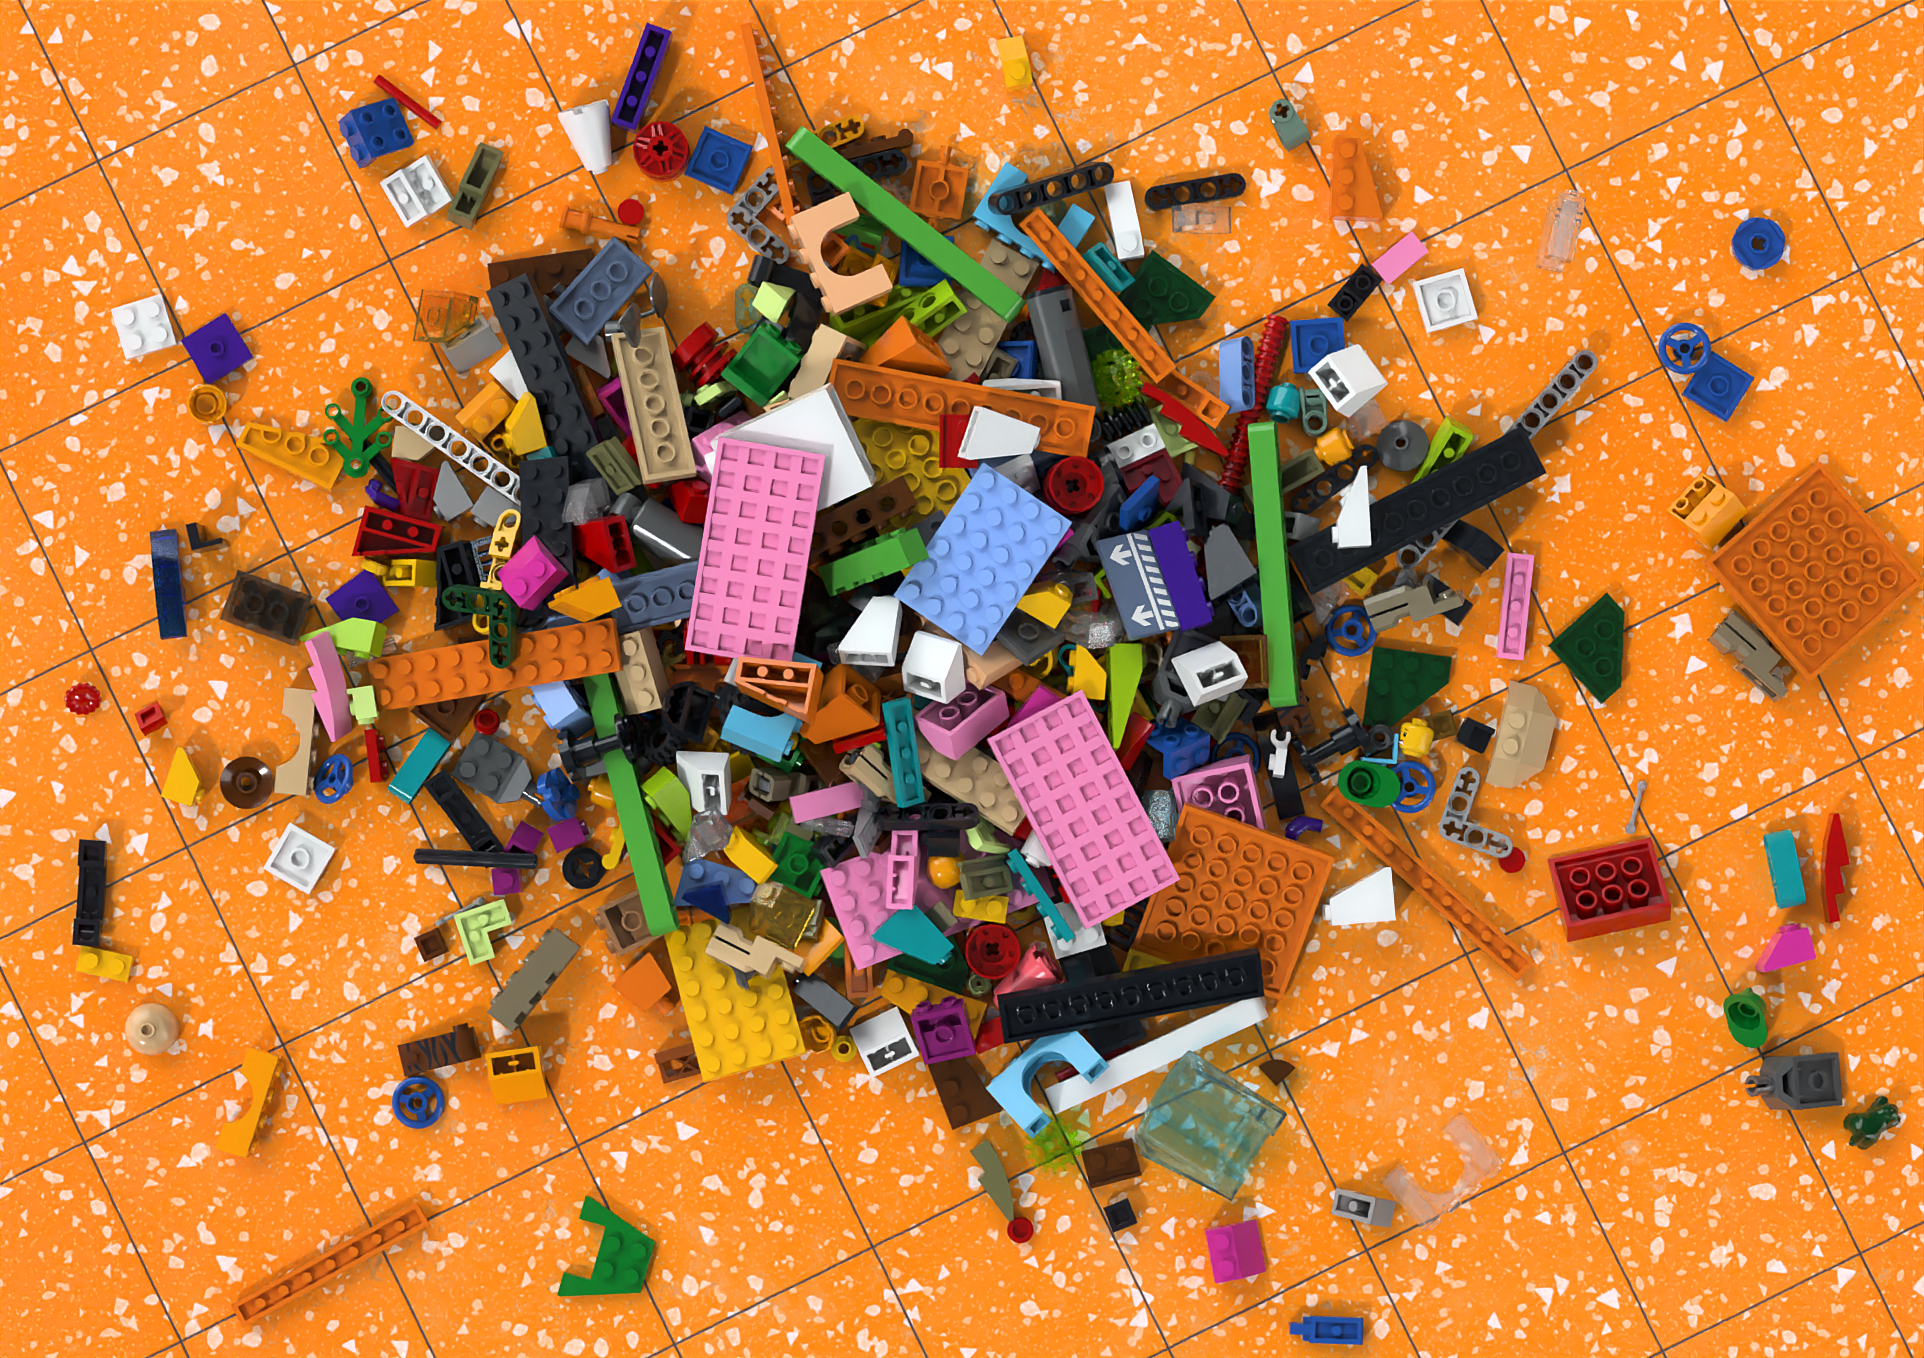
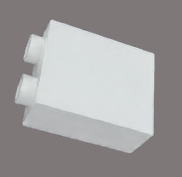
M832 382L718 434L710 442L713 451L704 455L707 467L713 476L719 437L825 454L826 458L817 511L873 486L877 480V476Z

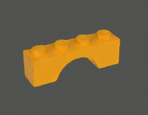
M252 1046L248 1047L240 1073L249 1081L252 1087L253 1102L250 1110L243 1118L238 1121L223 1123L215 1149L243 1158L250 1157L251 1153L255 1154L259 1144V1139L256 1138L259 1128L263 1129L268 1115L264 1113L267 1103L271 1104L276 1088L272 1087L275 1077L279 1078L283 1070L284 1063L280 1062L281 1055Z

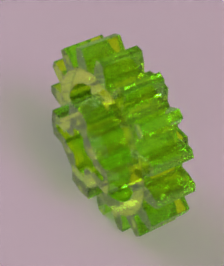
M1114 349L1107 350L1105 353L1097 355L1098 360L1091 361V365L1094 367L1092 372L1097 392L1100 395L1099 400L1100 402L1106 401L1108 407L1114 405L1119 407L1133 402L1132 396L1139 395L1136 386L1142 385V382L1137 380V376L1142 375V371H1136L1135 369L1139 364L1138 361L1131 362L1132 355H1124L1122 349L1116 351ZM1110 361L1116 362L1115 364H1108ZM1115 392H1122L1120 395L1114 394Z
M1049 1116L1052 1121L1042 1130L1053 1127L1052 1132L1046 1136L1037 1134L1033 1139L1026 1134L1025 1138L1030 1140V1144L1024 1145V1149L1031 1150V1153L1027 1155V1159L1035 1158L1036 1161L1033 1164L1035 1168L1041 1164L1043 1165L1044 1173H1046L1049 1167L1052 1168L1054 1174H1057V1167L1067 1171L1066 1163L1075 1164L1072 1156L1080 1155L1075 1146H1079L1082 1143L1074 1139L1079 1132L1078 1130L1070 1131L1072 1127L1071 1122L1063 1125L1062 1117L1057 1122H1054L1052 1116ZM1062 1131H1065L1069 1136L1071 1145L1063 1142L1061 1138ZM1053 1138H1056L1057 1144L1065 1149L1055 1148L1053 1152H1050L1049 1147L1040 1141H1052ZM1035 1145L1043 1148L1045 1152L1043 1159L1038 1156ZM1061 1153L1067 1155L1063 1160L1052 1163L1055 1156Z

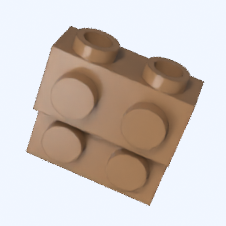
M638 889L595 910L597 915L593 916L594 921L600 931L605 930L608 936L605 944L611 955L616 953L617 957H620L663 936L653 937L651 935Z

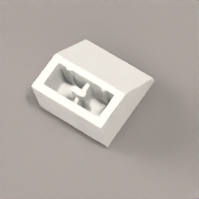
M1359 344L1327 355L1308 371L1335 410L1348 418L1389 384Z
M920 630L915 632L902 665L904 690L945 704L966 689L962 644Z
M1220 641L1177 656L1171 660L1194 707L1241 689L1248 678L1237 654Z
M677 751L678 780L689 792L690 806L701 814L727 815L733 798L729 753Z
M897 1006L849 1029L871 1078L920 1055Z

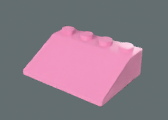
M1250 754L1223 759L1190 770L1171 780L1179 815L1184 803L1187 802L1268 831Z

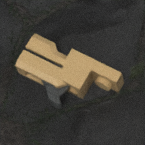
M873 743L849 750L848 753L851 757L845 755L839 765V769L863 790L861 806L867 811L878 812L876 802L880 799L883 802L897 804L891 762L884 761V753ZM923 786L925 802H927L932 793Z
M723 920L719 923L714 933L716 937L711 938L705 950L708 957L732 968L738 986L746 991L750 990L748 980L755 974L769 980L778 962L781 963V968L790 973H794L795 970L803 973L807 965L804 958L758 935L754 942L746 939L741 929Z

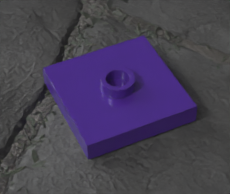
M227 313L222 314L181 340L207 384L215 383L254 358Z
M363 570L326 598V601L341 621L358 618L382 624L400 610L374 574L367 570Z

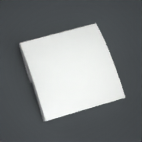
M429 155L423 156L407 168L398 170L380 182L406 228L424 220L454 200L453 195Z

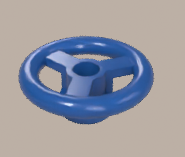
M1682 322L1674 324L1665 330L1659 340L1658 352L1662 363L1669 370L1677 374H1692L1702 369L1708 362L1711 354V343L1708 335L1702 328L1692 323ZM1681 330H1688L1697 334L1690 340L1682 339L1677 341L1670 338L1674 333ZM1702 342L1703 354L1698 362L1691 365L1690 359L1694 354V347ZM1666 345L1673 348V355L1677 360L1682 361V366L1674 364L1669 359ZM1686 345L1689 348V352L1682 353L1680 346Z
M1347 604L1338 607L1329 615L1325 624V636L1328 644L1335 652L1343 656L1355 657L1366 653L1375 643L1377 633L1374 631L1370 621L1371 616H1368L1364 607ZM1353 612L1352 618L1344 622L1342 628L1333 629V625L1340 615ZM1361 615L1369 624L1370 631L1367 641L1361 636L1363 633V626L1359 622ZM1352 625L1356 628L1354 635L1348 634V626ZM1344 636L1347 640H1354L1359 647L1355 649L1344 648L1336 642L1334 637Z
M1230 732L1220 745L1216 743L1211 747L1209 764L1228 759L1233 753H1237L1239 756L1246 755L1242 750L1246 743L1253 753L1252 765L1256 775L1261 764L1260 749L1257 743L1248 735ZM1237 740L1235 747L1229 749L1225 756L1216 758L1219 748L1224 743Z
M335 754L329 757L318 770L314 791L320 802L324 804L335 803L351 790L354 782L353 766L351 760L346 755ZM334 764L332 772L323 780L328 769ZM342 764L345 766V772L341 771ZM328 787L336 791L331 796H325L323 793Z
M1402 761L1390 768L1395 774L1400 771L1402 779L1399 781L1400 793L1391 806L1403 813H1416L1425 809L1433 800L1436 791L1435 779L1431 771L1425 765L1416 761ZM1409 769L1421 772L1427 780L1428 787L1419 785L1417 780L1410 776ZM1407 782L1413 784L1414 788L1411 792H1407L1404 789V785ZM1417 793L1426 795L1421 802L1415 805L1400 803L1404 798L1413 797Z
M413 1076L403 1080L396 1087L392 1096V1109L396 1118L410 1128L422 1129L431 1126L440 1118L444 1110L445 1101L441 1088L432 1079L424 1076ZM413 1084L428 1086L422 1093L402 1094L407 1087ZM434 1093L437 1100L436 1109L427 1118L425 1113L428 1105L427 1099ZM415 1098L422 1100L421 1107L414 1106L413 1100ZM400 1102L406 1103L407 1109L411 1113L417 1114L418 1121L411 1120L403 1114Z

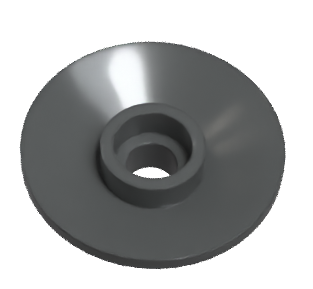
M1399 420L1390 423L1381 431L1377 439L1376 450L1379 459L1387 468L1398 472H1406L1417 468L1425 460L1429 450V440L1421 426L1412 421ZM1405 440L1406 445L1400 448L1397 447V442Z

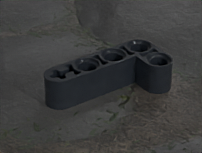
M897 149L849 160L861 172H863L862 169L865 164H874L877 167V171L874 175L868 176L874 182L900 176L907 168L905 154ZM893 157H896L897 161H902L899 163V168L894 169L893 165L885 166L886 172L882 173L879 160H883L884 165L890 164ZM814 170L807 176V186L813 207L835 198L834 192L839 191L828 181H826L823 188H814L811 182L815 177L820 176Z
M754 255L747 278L748 284L760 288L764 281L796 290L792 297L794 299L798 292L821 302L823 297L820 288L814 287L810 279V273L780 265L777 261L764 256Z

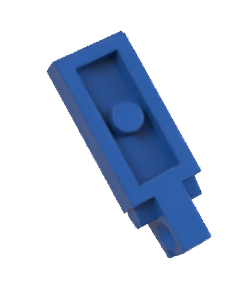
M1310 1315V1317H1303V1323L1289 1322V1333L1302 1335V1341H1309V1343L1362 1345L1363 1317Z

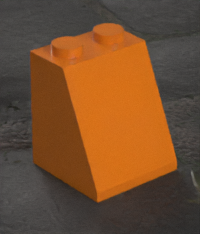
M903 315L858 359L863 364L939 378L952 370L938 342Z
M839 663L823 677L814 726L803 721L799 734L804 738H808L814 744L876 727L880 721L881 691L849 665Z

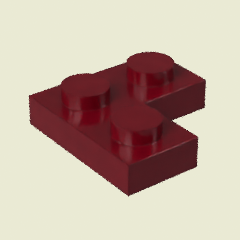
M1166 448L1119 468L1129 495L1133 494L1150 476L1153 475L1160 479L1159 497L1164 507L1169 505L1183 483Z

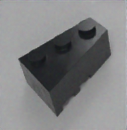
M460 540L437 547V598H435L436 623H434V631H445L472 622L473 613L450 610L442 602V593L448 587L454 584L480 587L482 582L471 542L469 540ZM455 593L452 594V597L456 598V602L461 599H466V596L461 598L456 597ZM475 594V596H474V602H476V598H477V595H478V594Z

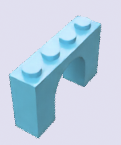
M1005 162L973 213L972 218L976 220L974 224L985 232H988L989 229L998 234L996 238L1008 246L1011 243L1021 248L1019 252L1031 260L1034 257L1043 262L1041 266L1050 272H1059L1033 240L1015 227L1011 215H996L989 210L988 199L992 193L1025 183L1028 180L1027 174ZM1004 196L999 202L1002 210L1007 206V200ZM1073 203L1057 228L1073 247L1077 249L1095 221V216Z
M794 652L792 662L817 664L819 669H821V662ZM733 705L724 723L720 738L780 763L783 754L789 755L794 744V740L790 738L793 732L799 733L803 721L787 713L776 717H763Z
M1078 1031L1035 1039L1029 1048L1021 1056L1013 1059L1010 1066L1003 1073L995 1076L986 1088L1032 1139L1052 1121L1035 1103L1031 1095L1032 1078L1041 1066L1055 1060L1069 1062L1090 1084L1110 1067Z

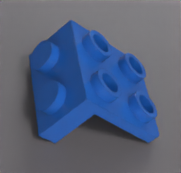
M393 98L350 110L338 121L340 132L346 138L350 147L351 157L356 161L359 169L369 166L378 157L409 148L414 143L398 104Z
M1168 715L1162 725L1157 723V721L1152 722L1155 727L1146 743L1164 754L1163 776L1169 780L1209 761L1210 734L1180 715L1174 728L1165 727L1169 718Z

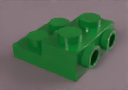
M784 831L772 855L778 867L768 879L811 899L812 895L818 896L824 882L819 881L821 878L820 870L828 867L823 866L811 851L810 847L814 842Z

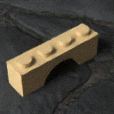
M284 688L282 714L289 717L298 727L300 746L296 755L289 762L277 766L274 793L309 796L310 791H314L315 775H311L312 765H316L318 759V749H314L315 738L319 739L320 723H317L318 710L311 694L316 690Z

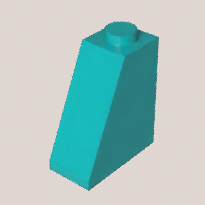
M915 904L913 910L898 909L870 936L875 942L930 965H935L937 962L942 965L953 955L950 950L954 946Z

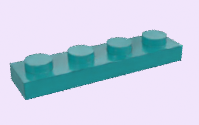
M903 697L884 702L882 706L897 807L905 808L925 802L910 698Z
M1017 848L1008 852L1007 854L1010 858L1006 860L1007 864L1014 874L1020 872L1024 878L1021 885L1029 896L1032 894L1036 896L1039 903L1035 906L1043 918L1050 917L1054 923L1050 928L1057 939L1061 940L1064 938L1066 943L1075 937L1074 933Z

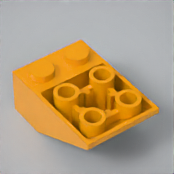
M492 380L455 418L502 465L518 475L519 461H527L526 455L538 450L517 456L511 449H507L503 434L507 433L505 423L516 404ZM544 433L546 444L548 445L550 441L548 436Z

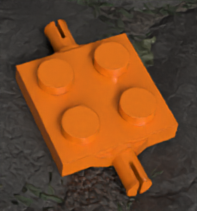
M941 145L939 160L932 162L917 161L909 206L913 213L929 218L928 224L931 227L934 225L933 228L936 231L938 230L939 220L961 221L969 176V168L958 167L949 162L952 147H947L946 156H944L945 145Z

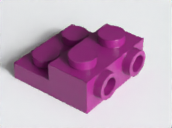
M948 996L943 998L941 1003L931 1005L930 1001H924L917 1004L915 1009H912L911 1021L925 1065L976 1054L977 1049L970 1029L971 1021L964 998L957 999L956 996Z

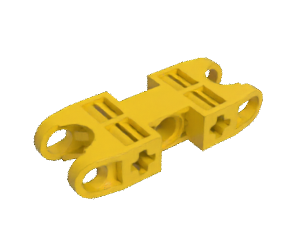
M506 510L498 519L488 553L493 557L487 582L480 583L482 588L505 591L498 572L523 547L521 514L517 510ZM516 515L517 521L515 526L507 528V518ZM479 594L475 602L478 607L484 606V599ZM500 600L499 604L503 605L504 609L507 608V604ZM517 604V621H518V617H519V613H520V609H521V607H519L518 604ZM473 614L472 624L474 628L481 634H487L489 638V616ZM486 616L487 627L480 628V620ZM499 623V624H498V627H499V626H504V627H505L504 637L507 636V635H508V629H507V627H506L504 624Z

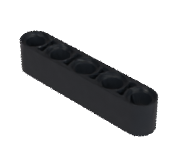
M1106 162L1083 164L996 191L990 195L988 207L996 215H1013L1106 186L1113 180L1114 170ZM1098 167L1102 170L1100 180H1097L1095 177V171ZM1074 175H1077L1079 182L1074 188L1071 184V179ZM1050 182H1052L1055 186V190L1052 195H1050L1047 191V187ZM1028 189L1031 193V198L1026 203L1023 194ZM1003 196L1007 200V206L1004 210L999 206L1000 199Z

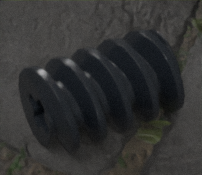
M1142 396L1141 402L1136 397H1132V406L1125 401L1122 402V411L1117 406H1113V415L1106 410L1103 411V420L1098 415H1094L1100 423L1101 437L1104 442L1106 438L1111 443L1115 442V434L1123 438L1125 429L1130 434L1134 433V425L1140 430L1143 429L1144 420L1149 425L1153 424L1152 416Z

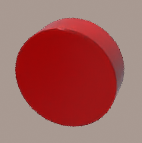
M635 199L624 200L618 207V217L625 225H638L644 218V208Z
M1513 847L1509 856L1498 858L1500 868L1507 873L1520 871L1525 864L1524 853L1519 848Z
M1023 1216L1015 1217L1007 1226L1009 1238L1016 1243L1029 1241L1034 1232L1032 1222Z

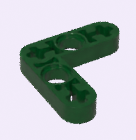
M454 584L445 589L442 593V602L448 609L489 616V659L492 665L502 669L513 664L517 656V603L511 596L502 590ZM455 593L456 597L461 598L466 596V599H461L456 602V598L452 597V594ZM475 594L483 597V607H478L475 604ZM502 600L504 604H507V608L504 609L503 605L499 604V601ZM499 623L507 627L508 635L506 637L498 632ZM502 651V654L505 655L507 659L503 660V656H500L499 652Z

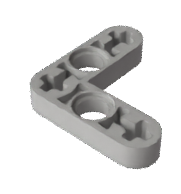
M771 167L758 177L729 210L727 223L736 234L759 254L770 259L774 255L768 247L766 252L761 249L767 246L770 239L773 238L775 241L771 245L777 250L781 247L784 248L782 253L785 256L783 259L776 258L775 261L780 265H784L790 258L788 246L757 219L759 214L779 193L778 185L775 184L768 188V191L772 192L769 196H767L763 189L757 187L760 183L765 187L769 182L767 176L769 174L775 175L774 168ZM754 192L762 194L764 198L763 203L757 207L750 205L748 202L749 196ZM743 213V220L748 225H750L751 221L755 223L749 227L746 235L742 233L745 230L743 225L740 223L733 224V214L740 215ZM756 229H761L766 233V239L759 244L751 240V234Z
M1472 767L1462 768L1456 775L1439 824V833L1447 841L1496 858H1506L1513 850L1512 841L1508 836L1467 822L1480 784V775ZM1468 772H1472V777L1476 779L1475 783H1469L1467 791H1472L1470 797L1463 792H1456L1457 787L1463 789L1464 781L1461 779V776L1467 775ZM1459 796L1467 800L1466 809L1460 812L1452 807V801ZM1452 821L1455 822V827L1463 830V825L1469 826L1464 833V841L1458 840L1461 835L1457 833L1447 836V831L1443 829L1444 825H1450ZM1473 830H1479L1483 833L1484 838L1479 845H1473L1468 840V835ZM1488 834L1494 835L1491 840L1495 842H1500L1501 839H1504L1508 850H1502L1501 854L1497 853V848L1489 845V850L1483 849L1488 841Z

